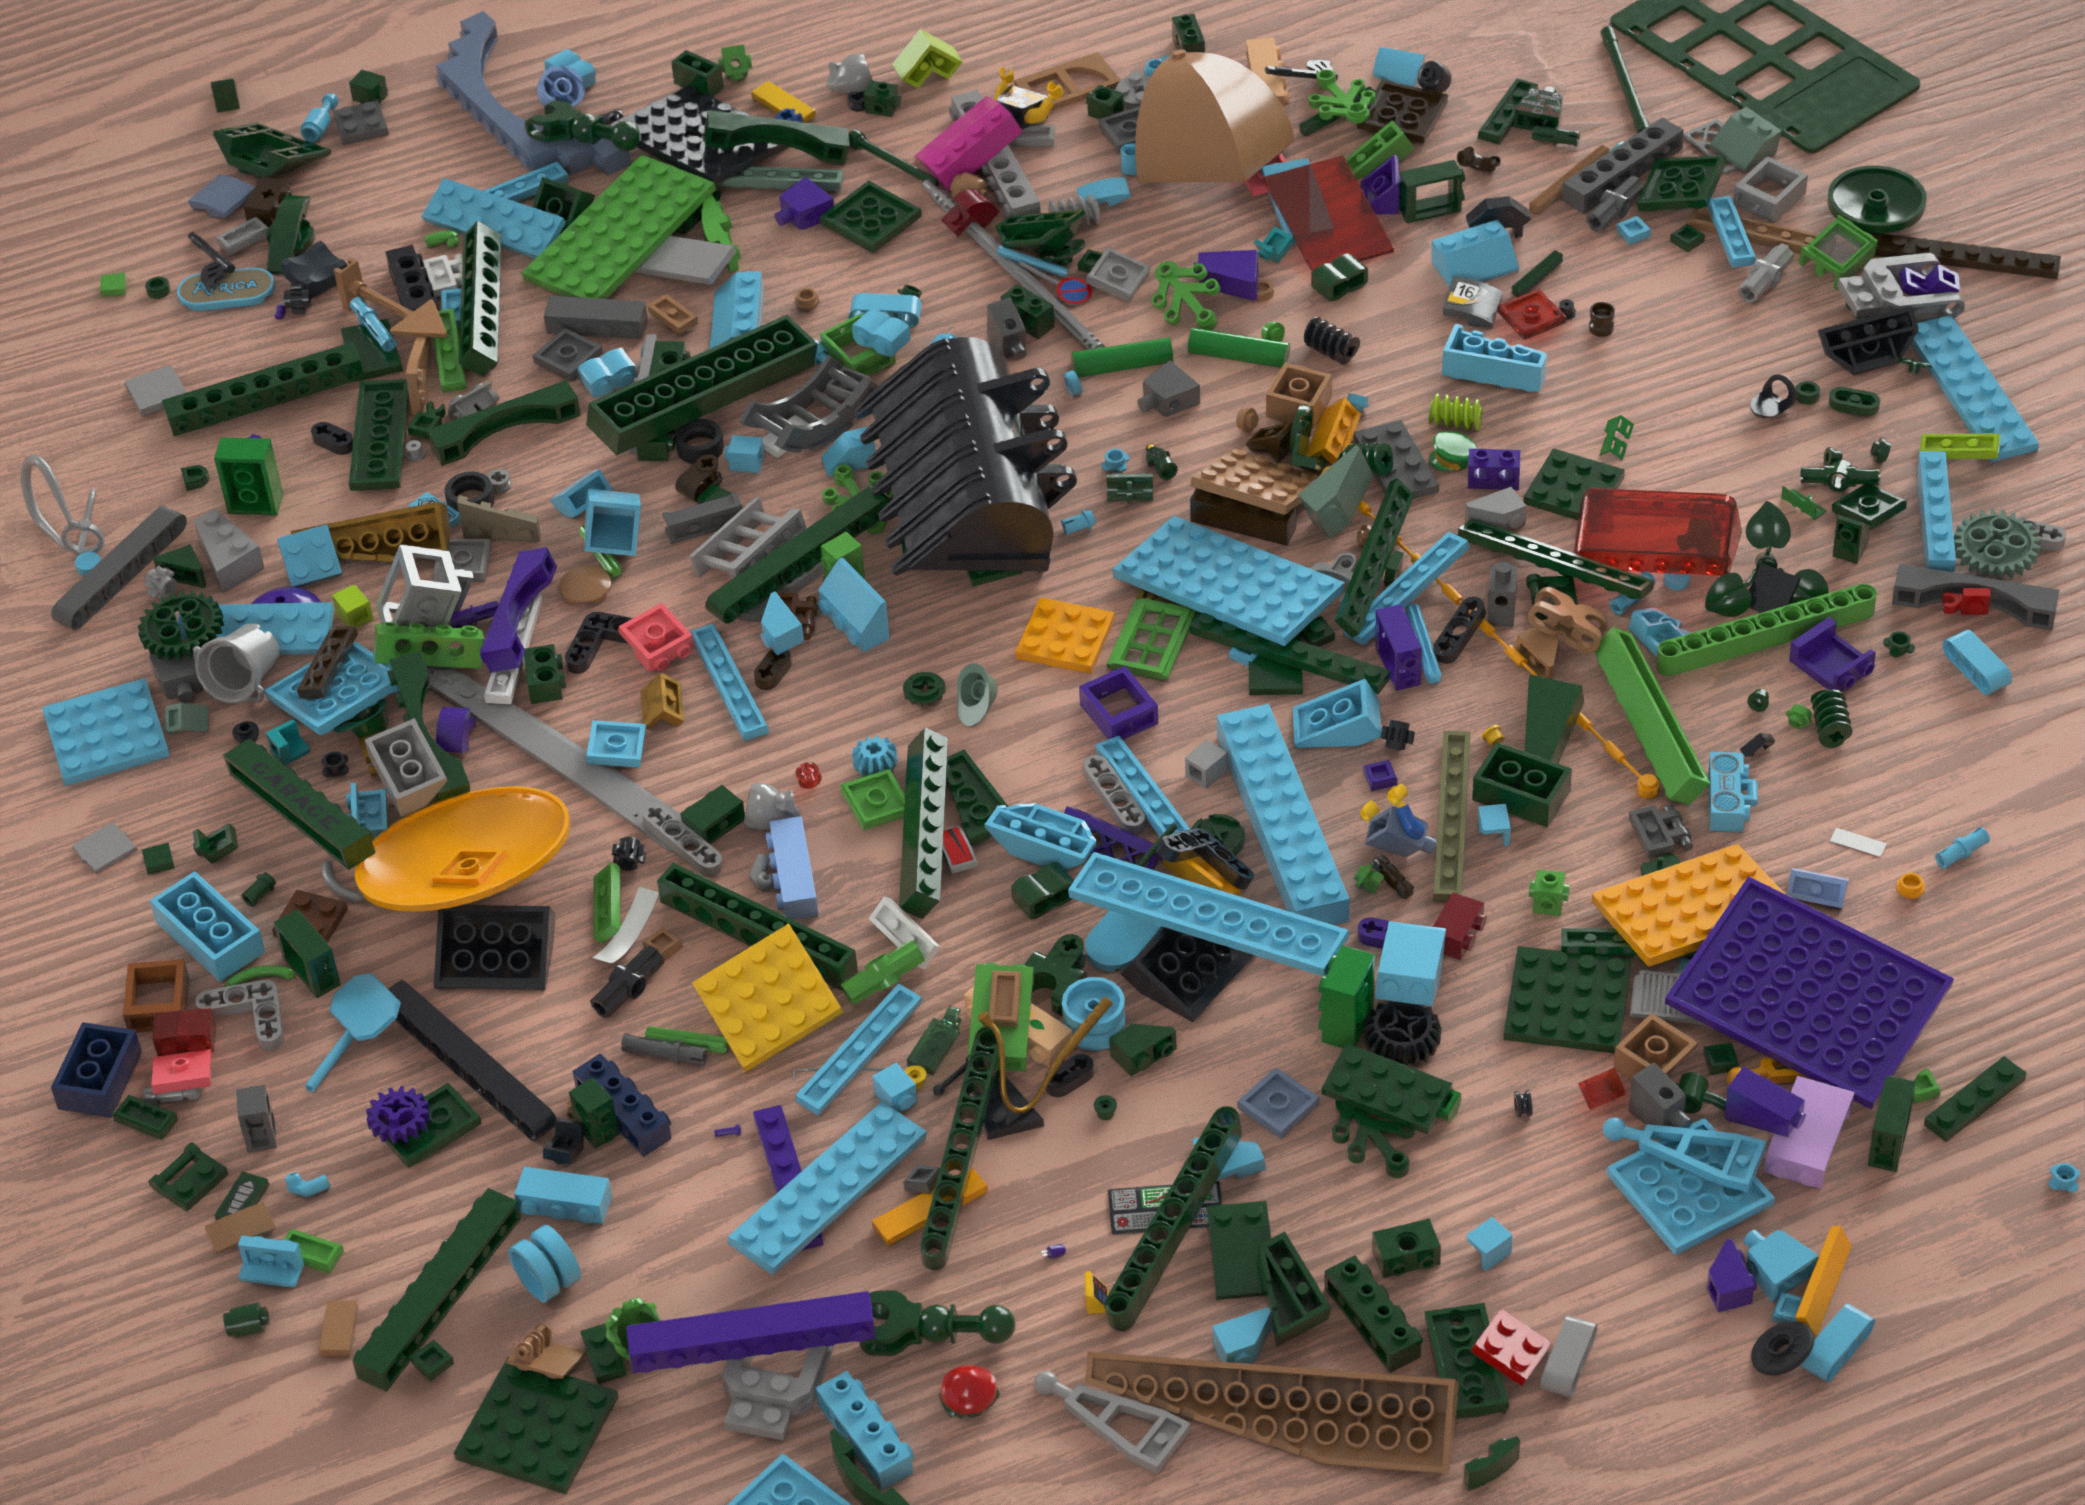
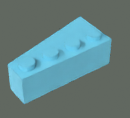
M1455 324L1443 350L1442 376L1453 379H1465L1477 383L1494 384L1504 388L1523 389L1527 392H1540L1546 379L1547 353L1519 344L1512 347L1504 339L1497 337L1495 340L1483 337V332L1474 330L1470 333L1464 331L1463 326Z

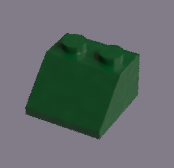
M542 177L532 207L563 217L566 224L560 232L561 234L593 203L595 195Z

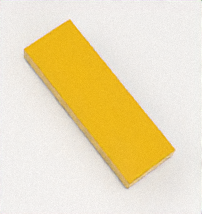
M770 81L751 91L753 99L777 114L784 109H795L796 114H802L803 123H807L816 117V112L813 108Z

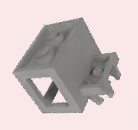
M399 545L376 602L381 625L384 622H394L401 626H409L412 623L423 624L425 627L448 625L452 614L459 612L462 608L474 579L472 571L455 569L449 551ZM413 557L440 561L432 581L420 580ZM401 568L406 583L400 603L387 602ZM391 613H395L393 620L391 617ZM401 639L396 642V645L405 646L409 641ZM428 640L424 642L422 646L429 648L432 647L435 644V642Z

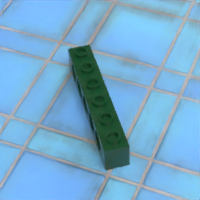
M656 341L649 376L691 358L690 351H686L685 341ZM678 428L637 446L638 461H668L670 451L675 449L673 434H676Z

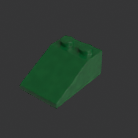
M1267 1201L1207 1206V1228L1217 1300L1265 1296L1257 1254L1258 1246L1271 1239Z

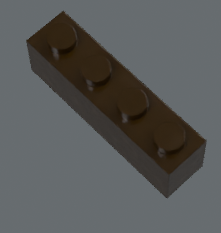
M1196 488L1190 498V521L1287 546L1296 530V507L1283 515Z

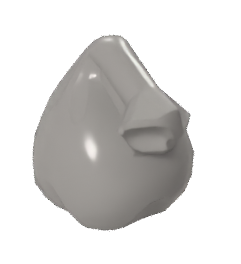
M852 54L846 57L842 63L830 61L828 64L830 74L826 87L830 91L847 94L850 92L866 91L871 80L873 81L863 54Z
M764 783L751 785L744 818V825L753 830H769V821L799 817L801 815L800 809L794 803L793 791L781 793L776 787Z

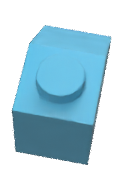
M868 426L843 432L821 456L828 476H833L834 470L841 464L849 465L853 471L867 467L866 461L875 453V443L873 441L864 445L861 443L860 435Z
M776 592L771 593L761 620L763 633L760 636L764 645L767 648L771 647L776 655H779L804 642L802 624Z
M1266 1307L1212 1326L1213 1346L1222 1362L1251 1364L1256 1361L1271 1331L1270 1308Z

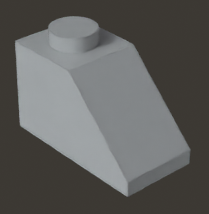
M1509 487L1466 503L1465 523L1474 519L1507 531L1526 525V505L1513 488Z

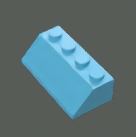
M737 272L715 291L710 349L761 326L764 298L761 272Z

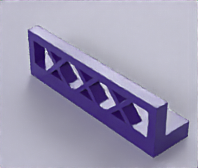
M1068 806L1065 809L1064 814L1084 820L1092 834L1095 832L1101 834L1104 844L1093 848L1091 854L1096 852L1115 858L1111 846L1122 843L1127 855L1119 858V860H1129L1130 863L1137 865L1134 857L1142 853L1146 854L1154 845V843L1082 810ZM1156 852L1149 860L1146 868L1155 870L1158 860H1163V858Z

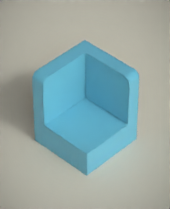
M1506 804L1478 806L1477 825L1479 833H1502L1504 846H1510L1511 827Z
M1493 1217L1467 1234L1466 1240L1482 1254L1481 1267L1485 1271L1512 1253L1513 1235Z

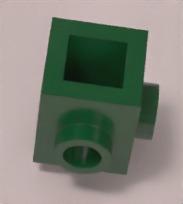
M871 80L864 93L865 113L893 117L896 109L900 108L902 100L901 95L898 93V85Z

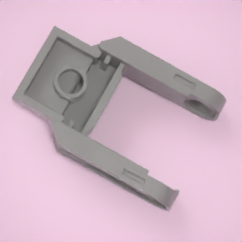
M1932 253L1870 259L1864 267L1862 276L1839 278L1837 284L1838 289L1855 317L1873 316L1912 306L1916 321L1920 323L1948 315L1956 318L1964 312L1966 306L1957 292L1903 296V291L1898 283H1901L1900 273L1907 267L1927 277L1938 264L1941 265ZM1932 263L1930 268L1922 270L1926 264ZM1957 302L1954 307L1946 309L1949 304Z
M835 1345L809 1348L798 1378L788 1374L751 1368L753 1356L738 1360H727L722 1373V1379L724 1380V1392L731 1404L724 1421L725 1430L784 1441L793 1415L801 1416L813 1409L817 1398L816 1387L822 1383Z

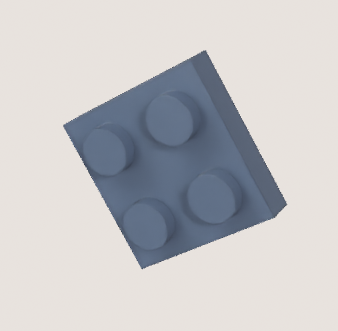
M1274 1068L1237 1101V1109L1280 1139L1320 1105L1319 1096L1278 1068Z

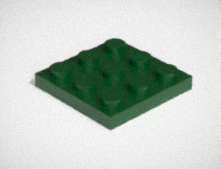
M1725 155L1656 159L1637 201L1638 210L1657 211L1708 207L1727 163Z
M868 180L821 215L820 224L874 253L922 217V212L919 207Z
M1553 448L1525 493L1523 502L1528 506L1596 526L1625 476V469Z

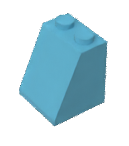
M588 489L584 551L636 556L641 511L639 494Z
M1389 921L1377 973L1375 999L1433 1006L1441 983L1446 929Z

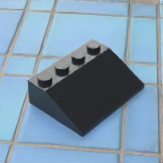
M460 905L439 909L433 987L451 989L546 990L554 943L555 912L550 906Z
M1163 927L1120 974L1144 996L1193 1022L1254 955Z

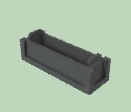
M733 492L731 495L670 513L664 512L663 518L667 524L665 532L671 544L716 532L742 509V504L737 493Z

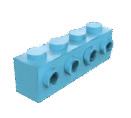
M845 1371L816 1387L819 1408L834 1428L854 1447L855 1456L881 1491L913 1473L912 1460L914 1459V1454L910 1446L906 1442L901 1443L894 1425L890 1421L886 1422L883 1419L881 1409L876 1401H870L867 1398L865 1388L859 1379L854 1380L849 1372Z

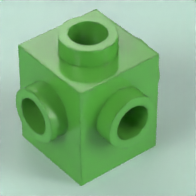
M737 45L721 48L722 59H718V64L722 65V73L725 74V78H730L731 81L743 80L744 76L749 73L748 69L752 68L751 56L746 55L745 46ZM736 61L739 65L733 66L731 62Z
M1537 870L1536 881L1530 880L1528 897L1534 898L1533 913L1561 916L1563 901H1568L1570 885L1565 884L1564 872Z

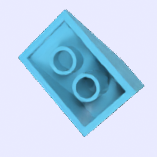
M1366 679L1293 707L1295 746L1297 748L1359 746L1379 738L1382 731L1380 701Z

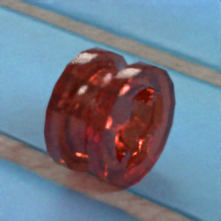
M805 762L795 770L798 784L802 788L810 789L816 787L822 780L819 767L814 762Z

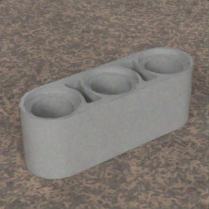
M1566 1316L1544 1369L1540 1389L1569 1398L1572 1397L1594 1343L1597 1324Z

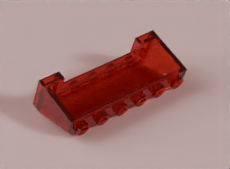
M1590 488L1584 492L1581 500L1573 553L1629 572L1648 571L1650 573L1721 576L1730 572L1742 535L1737 502L1730 495L1719 493Z

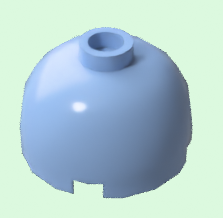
M551 66L539 79L537 84L538 98L544 107L551 101L557 100L570 103L574 109L585 95V89L583 91L582 86L583 80L574 69L568 66Z

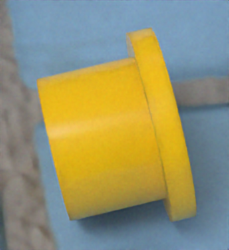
M1500 725L1491 726L1481 736L1484 741H1488L1491 747L1496 742L1502 743L1505 739L1500 732Z
M917 1065L908 1067L905 1073L916 1084V1090L921 1089L927 1077L925 1069Z

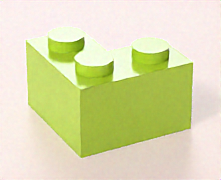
M920 29L892 65L903 81L919 88L932 71L950 79L963 61L953 46Z

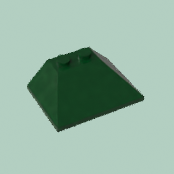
M258 122L215 130L213 132V136L228 165L236 167L239 172L255 174L258 179H261V177L271 178L280 176L331 154V149Z

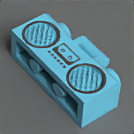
M1710 752L1708 779L1710 781L1709 831L1743 832L1744 821H1749L1750 807L1758 805V782L1755 779H1748L1749 764H1743V754ZM1742 790H1747V795H1743L1741 793Z

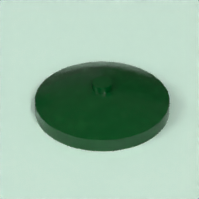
M1877 165L1856 167L1841 173L1831 182L1827 198L1829 210L1835 218H1837V215H1840L1846 220L1853 222L1855 226L1864 232L1892 233L1913 226L1924 215L1927 202L1926 191L1915 177L1896 168Z

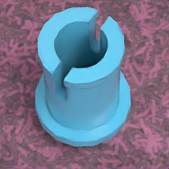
M1082 510L1081 514L1061 520L1066 536L1085 528L1092 529V526L1096 524L1091 510Z

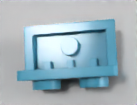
M356 782L350 783L351 793L346 794L348 810H351V813H347V815H352L363 828L367 827L375 838L388 828L386 789L358 792Z
M241 1236L238 1243L243 1261L238 1275L240 1281L292 1288L297 1286L304 1266L299 1243L290 1240L265 1239L260 1236Z

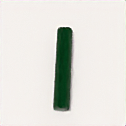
M1557 250L1551 252L1511 287L1512 295L1521 298L1563 262V254Z

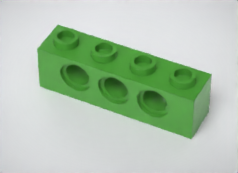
M384 622L382 625L376 624L373 655L376 664H390V659L420 651L426 666L481 669L482 659L480 650L484 644L482 630L474 626H464L461 629L451 628L448 625L425 627L423 624L412 623L409 626H401L394 622ZM401 639L409 641L405 646H398L396 642ZM428 640L435 642V644L429 648L422 646L423 643ZM453 642L462 643L461 646L456 649H452L449 647V645Z

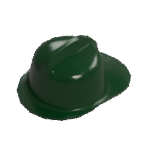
M381 699L375 705L367 707L356 714L354 718L336 726L334 732L340 733L352 730L358 738L385 731L388 725V717L384 709L387 701Z

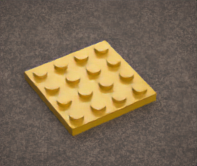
M787 924L692 982L745 1072L844 1013L790 924Z

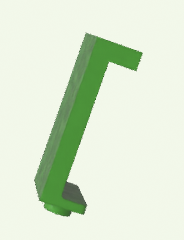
M991 962L976 964L968 1061L975 1034L981 1027H984L978 1020V1016L983 1011L989 1013L992 970L1021 972L1018 1027L997 1026L1001 1033L1004 1043L1005 1071L1027 1072V1047L1032 986L1034 984L1033 967H1027L1023 964H1015L1013 966L998 965ZM986 1042V1043H984V1044H982V1045H984V1046H992V1045H994V1043H992V1042ZM985 1067L977 1068V1069H986V1070H988V1069L985 1068Z

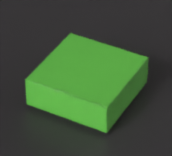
M125 272L101 275L100 292L102 297L126 295L127 278Z

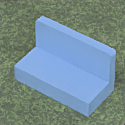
M1793 868L1791 869L1786 895L1793 899L1843 908L1849 879Z

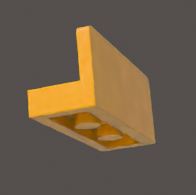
M1345 397L1325 408L1310 443L1307 457L1317 458L1322 455L1333 465L1337 462L1341 451L1345 450L1346 446L1351 443L1362 413Z
M1200 856L1176 863L1163 859V866L1181 879L1241 896V889L1230 884Z

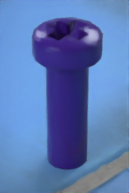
M736 1124L735 1127L714 1130L715 1137L733 1134L741 1136V1127L739 1124Z

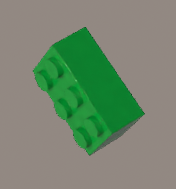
M220 437L214 460L227 513L278 515L284 494L271 439Z
M1342 945L1337 956H1332L1328 968L1329 973L1327 976H1322L1318 992L1322 993L1318 1010L1322 1012L1318 1029L1322 1030L1323 1043L1344 1048L1346 1043L1357 1047L1365 1030L1364 1023L1366 1018L1369 1017L1370 1010L1374 1009L1375 954Z

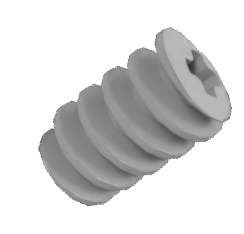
M1087 195L1085 202L1081 196H1078L1076 204L1072 198H1068L1067 205L1063 199H1059L1057 207L1053 200L1049 201V213L1084 209L1085 215L1083 220H1085L1087 226H1090L1091 218H1094L1096 224L1100 223V209L1097 197H1095L1094 201L1091 195Z

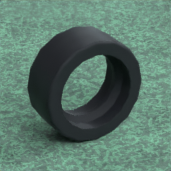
M696 419L680 426L676 430V450L678 456L684 462L694 464L703 455H714L718 459L723 453V433L721 427L714 421ZM698 437L712 439L710 443L702 446L686 444L688 441Z
M475 471L463 472L449 479L445 485L446 503L457 512H459L457 496L468 490L483 492L476 498L467 499L468 502L481 505V501L490 503L491 508L494 504L495 495L492 482L483 473Z

